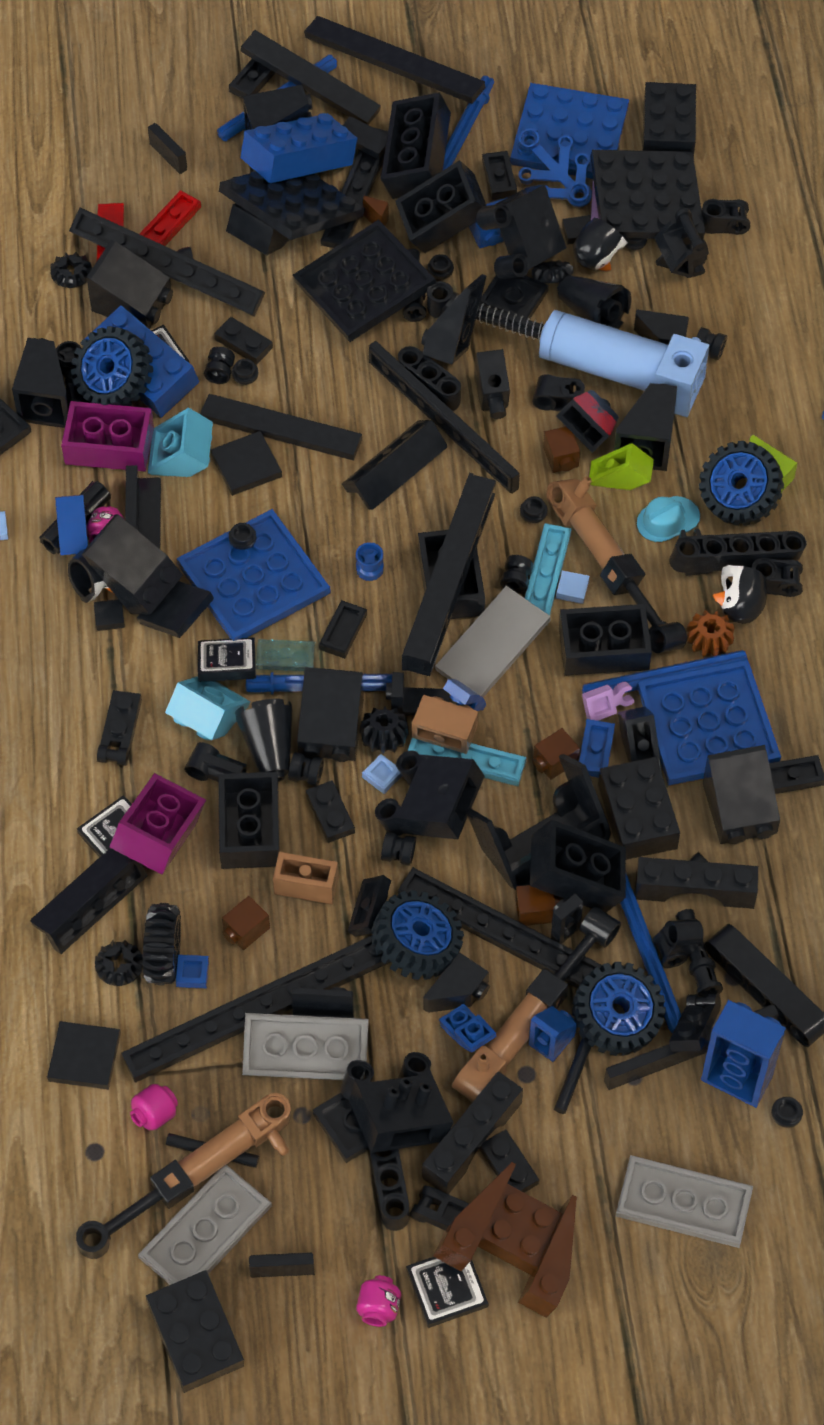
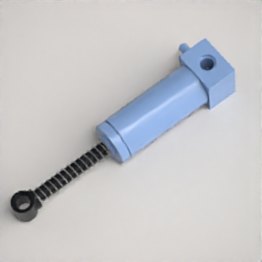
M438 281L436 284L428 287V313L434 318H439L459 296V293L453 292L451 285L442 281ZM484 303L479 305L476 320H479L480 323L486 322V325L492 324L493 327L499 326V329L505 328L507 332L509 330L512 333L518 332L520 336L524 334L526 338L529 336L533 340L537 338L540 343L539 357L643 391H645L650 383L677 386L674 414L688 418L706 376L709 344L701 342L698 337L690 339L673 334L669 345L558 310H554L545 324L543 322L540 324L536 320L531 321L530 318L524 319L523 315L518 317L517 314H510V311L505 313L503 312L504 310H497V307L495 309L490 308V305L486 307Z

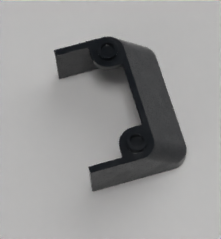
M561 754L558 757L568 781L559 786L554 792L553 804L556 813L514 838L509 839L504 829L494 826L492 820L472 808L466 810L481 849L508 885L515 890L516 886L530 885L531 835L549 820H555L608 841L610 839V826L586 765L565 754Z

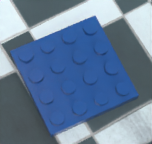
M530 83L510 156L511 165L548 170L532 151L523 150L519 144L520 132L526 128H533L539 134V144L557 163H559L560 152L558 139L562 135L572 137L573 149L570 151L568 175L576 176L577 168L575 167L574 159L577 154L586 153L590 158L592 150H618L629 107V99ZM528 139L525 141V143L527 145L533 144L534 141L532 139ZM563 141L561 145L567 147L570 145V142ZM590 158V166L586 171V178L593 179ZM585 159L578 160V163L581 165L587 162Z
M273 509L246 522L256 531L257 536L256 542L251 548L245 550L234 548L229 542L230 531L177 558V565L192 586L211 592L214 599L207 607L228 637L233 641L248 638L331 593L328 583Z
M748 660L638 682L637 689L643 707L646 706L654 714L660 761L668 786L703 779L707 756L765 745L769 763L780 762L781 754Z

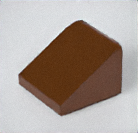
M364 196V216L371 223L379 220L386 226L389 220V202Z

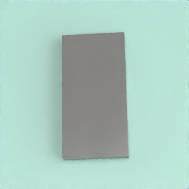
M505 586L435 665V670L447 679L459 680L484 697L551 621V617Z
M245 1013L242 1075L343 1080L347 1066L351 1061L363 1060L367 1062L369 1019Z
M630 1155L615 1217L740 1248L753 1186Z
M225 1165L214 1174L138 1254L139 1259L169 1285L204 1270H207L209 1274L272 1207V1203L228 1165Z

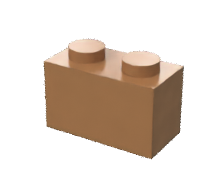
M423 695L412 721V738L467 754L478 727V711L473 710L467 705H456L446 702L443 698L437 696Z
M279 852L273 875L274 894L333 905L339 879L338 862Z

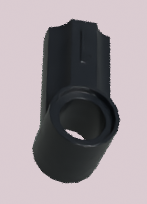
M199 742L194 748L184 770L196 780L206 781L209 778L219 782L218 774L246 773L247 764L221 755L210 744Z

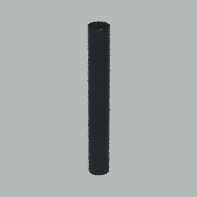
M586 1037L580 1041L554 1110L558 1113L566 1114L591 1050V1046L588 1044L589 1040Z
M172 1133L168 1134L166 1145L192 1152L206 1143ZM244 1152L231 1162L257 1168L260 1156Z

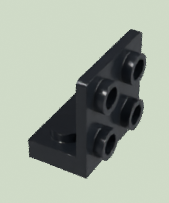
M309 985L292 988L291 990L293 1015L354 1018L353 991H347L341 987H333L330 990L316 989Z

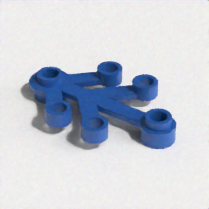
M526 128L522 130L519 134L521 148L525 151H532L548 170H532L530 167H523L519 171L520 182L525 185L531 184L533 181L560 182L565 188H549L545 185L550 199H567L574 207H584L589 204L592 199V190L586 184V171L590 166V158L586 153H579L575 156L574 161L577 168L575 181L568 175L570 151L573 149L572 137L562 135L558 139L560 152L559 163H557L539 144V134L535 129ZM532 139L534 143L527 145L525 141ZM563 141L570 142V145L564 147L561 145V143ZM585 159L587 162L581 165L578 163V160ZM524 173H530L531 177L525 179L522 177V175ZM583 193L584 196L582 198H576L575 194Z

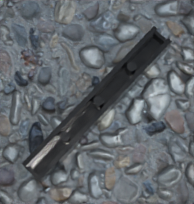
M469 472L402 654L403 671L407 670L426 676L431 675L495 498L493 490L496 480L473 475V473Z

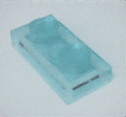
M258 639L256 669L305 671V667L314 668L315 642Z

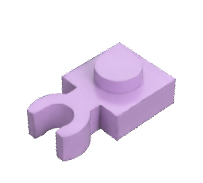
M621 682L615 686L614 690L607 684L583 693L582 698L587 719L599 721L617 714L616 706H630L633 704L634 699L630 695L623 697V694L626 691L632 690V687L627 682Z

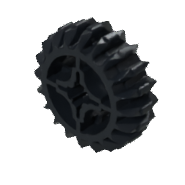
M169 903L152 904L146 915L142 954L144 978L148 983H154L155 985L172 984L176 979L178 955H180L181 946L180 910L177 905H169Z

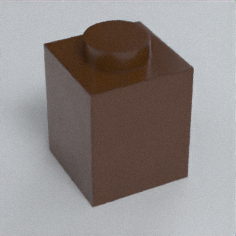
M566 426L544 431L543 448L552 472L570 471L573 468L579 467L580 449L574 434Z
M561 728L534 745L533 763L540 773H545L552 780L564 772L558 756L565 754L579 762L580 748L566 731Z
M530 885L516 886L515 901L518 921L526 926L552 923L553 909L560 901L559 896L531 887Z
M247 896L222 917V933L232 945L237 944L243 951L270 929L269 915L250 896Z

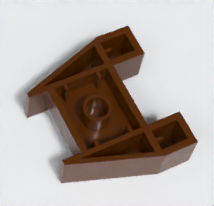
M511 1162L455 1217L445 1230L433 1257L462 1271L472 1260L477 1247H480L530 1275L518 1303L547 1318L557 1308L570 1279L577 1197L572 1195L564 1203L560 1211L553 1209L507 1184L516 1166L515 1163Z

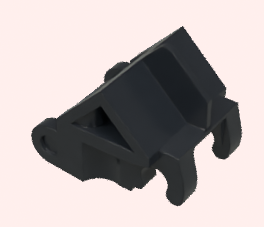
M682 208L676 212L675 219L670 220L654 237L662 253L655 263L657 266L670 269L671 273L691 278L705 273L703 264L707 260L709 251L706 241L700 238L693 224L690 210Z

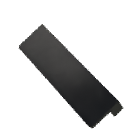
M418 420L345 480L342 485L347 493H358L369 510H373L447 448V443L432 420Z
M137 465L126 466L125 520L161 550V478H139Z
M110 848L31 918L30 922L34 927L45 933L54 950L62 954L148 875L141 863Z

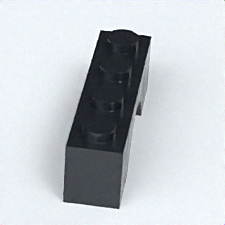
M639 857L635 897L636 900L665 902L667 899L679 894L696 893L714 897L724 907L754 909L758 894L759 866Z
M498 1071L422 1164V1178L436 1189L449 1194L467 1172L473 1157L483 1142L496 1128L504 1126L522 1104L523 1088Z

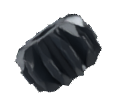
M384 706L383 710L373 707L371 713H365L359 727L363 745L369 746L371 752L381 750L382 754L386 750L395 753L397 747H404V743L409 735V726H407L405 714H399L397 708L387 710L386 706Z

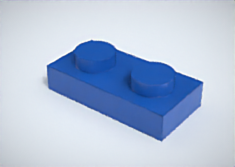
M586 720L579 762L586 765L591 777L599 778L600 768L608 767L615 723Z

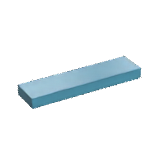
M545 523L525 599L550 615L572 528Z
M415 738L411 739L408 751H417L419 755L474 759L484 774V778L514 786H519L526 764V757L473 743L470 744L467 754Z

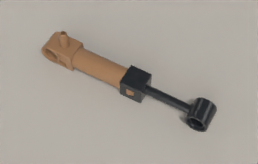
M586 476L582 481L568 479L551 482L546 492L549 505L554 509L565 526H573L603 569L600 577L612 594L629 593L636 604H645L647 620L652 625L649 628L651 650L655 653L682 649L687 642V633L684 626L679 622L667 623L661 620L638 587L645 576V572L632 554H624L594 510L597 504L587 492L592 482L591 478Z
M593 907L584 918L579 929L580 932L585 934L582 941L555 974L546 969L540 972L527 988L526 997L496 1032L497 1037L476 1051L456 1076L452 1088L473 1102L498 1071L505 1075L508 1064L529 1039L531 1019L551 1006L556 1009L559 1008L567 998L568 984L564 981L594 944H600L605 948L613 941L619 932L621 922L599 907Z
M271 1093L238 1115V1120L179 1162L175 1159L152 1175L150 1181L154 1190L104 1225L97 1221L83 1223L76 1233V1241L80 1253L89 1259L102 1257L108 1251L110 1235L160 1200L170 1209L193 1193L195 1186L252 1146L257 1148L269 1140L280 1155H286L289 1152V1148L278 1132L289 1124L291 1115L289 1100L279 1093ZM271 1107H279L284 1113L278 1118H272L267 1114V1110ZM92 1233L102 1237L100 1243L96 1246L86 1245L84 1243L85 1238Z

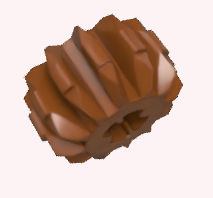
M706 609L702 615L695 613L693 620L687 625L688 644H692L693 652L701 650L703 658L707 653H711L713 656H717L719 652L726 654L729 646L734 642V624L729 623L728 615L720 617L718 609L714 614H710Z

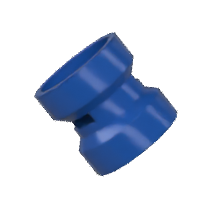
M367 542L360 545L356 550V572L363 580H377L381 577L384 570L383 550L378 544Z

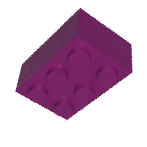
M70 401L61 444L65 465L126 470V466L137 465L138 471L146 472L154 431L152 408Z
M154 773L120 820L110 848L163 875L196 826L206 799Z

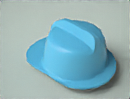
M658 497L649 502L647 507L640 512L637 517V528L645 539L653 542H663L680 535L681 530L689 532L694 529L700 521V511L691 500L685 497Z

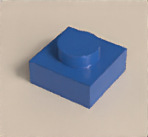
M178 955L176 987L207 989L209 956Z

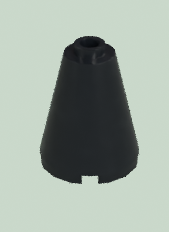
M568 275L559 282L557 287L559 299L579 317L616 329L623 325L624 322L621 321L624 312L629 314L631 308V292L619 284Z
M265 699L252 702V708L244 711V706L238 708L235 711L236 722L258 771L278 772V782L284 780L285 776L289 773L293 714L291 702L288 701L287 705H285L283 699Z

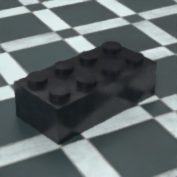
M440 92L393 101L381 174V181L392 199L400 198L443 171L451 112Z

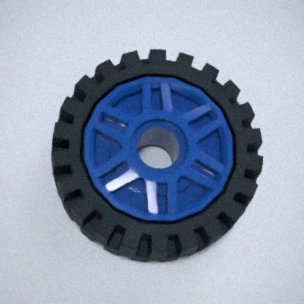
M107 326L106 329L101 327L97 329V333H89L88 337L90 340L83 339L80 342L83 348H77L75 351L79 355L78 359H72V364L76 366V368L71 369V375L76 377L73 379L74 385L78 387L76 390L91 403L131 406V400L137 402L141 398L138 393H145L147 390L144 386L145 382L150 384L152 379L148 376V373H153V366L149 365V363L153 362V359L148 354L150 352L148 346L135 334L119 327Z
M738 441V444L734 442L727 443V447L721 446L717 448L718 452L716 454L712 452L709 456L710 461L705 462L702 466L704 472H700L699 477L701 483H699V489L702 492L701 497L709 510L724 522L738 526L739 524L745 526L750 525V522H760L761 517H768L770 515L769 511L776 509L778 506L777 500H781V489H784L780 466L766 449L755 443H746L745 441ZM747 478L746 485L743 488L737 489L736 483L738 480Z
M410 890L408 895L406 891L400 892L397 896L393 895L382 906L371 930V934H373L371 938L372 944H377L374 949L377 955L383 953L381 960L384 964L389 961L392 963L390 969L394 972L400 968L402 969L401 975L404 977L412 973V979L419 980L422 975L424 980L431 979L433 975L436 978L445 971L460 952L464 932L460 930L462 924L460 920L455 921L457 914L454 910L449 913L447 912L450 906L446 902L442 905L438 904L440 898L433 896L430 900L428 899L429 893L422 891L420 896H418L417 891Z
M614 962L612 965L606 963L600 968H595L581 982L573 998L572 1016H575L576 1028H580V1036L582 1038L586 1037L591 1047L594 1045L598 1046V1051L602 1053L610 1051V1055L617 1056L619 1053H622V1056L629 1055L631 1052H638L653 1040L663 1024L666 1007H663L665 1003L664 995L660 996L659 994L661 988L659 984H653L654 978L650 974L648 976L643 974L644 969L641 967L637 970L634 969V964L626 963L622 965L621 962ZM612 1004L621 1005L625 1013L620 1014L616 1012Z

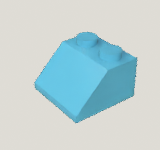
M188 407L156 426L151 441L148 473L156 476L191 477L207 468L210 462L209 455L213 422Z
M197 676L177 683L165 713L172 716L177 724L197 731L199 737L205 740H214L228 733L236 723L235 711L244 706L245 711L251 701L217 681L199 682Z

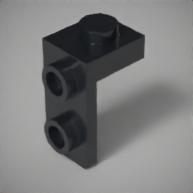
M393 672L392 683H386V700H391V710L397 708L399 714L415 715L423 695L437 696L443 698L446 702H450V694L444 689L404 687V672Z

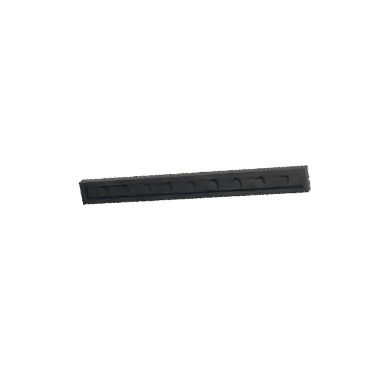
M373 935L122 1052V1058L134 1082L145 1079L244 1032L245 1013L282 1014L291 1010L292 988L309 985L316 989L330 990L333 987H340L386 965L381 960L383 953L377 955L374 950L377 944H372L371 938Z

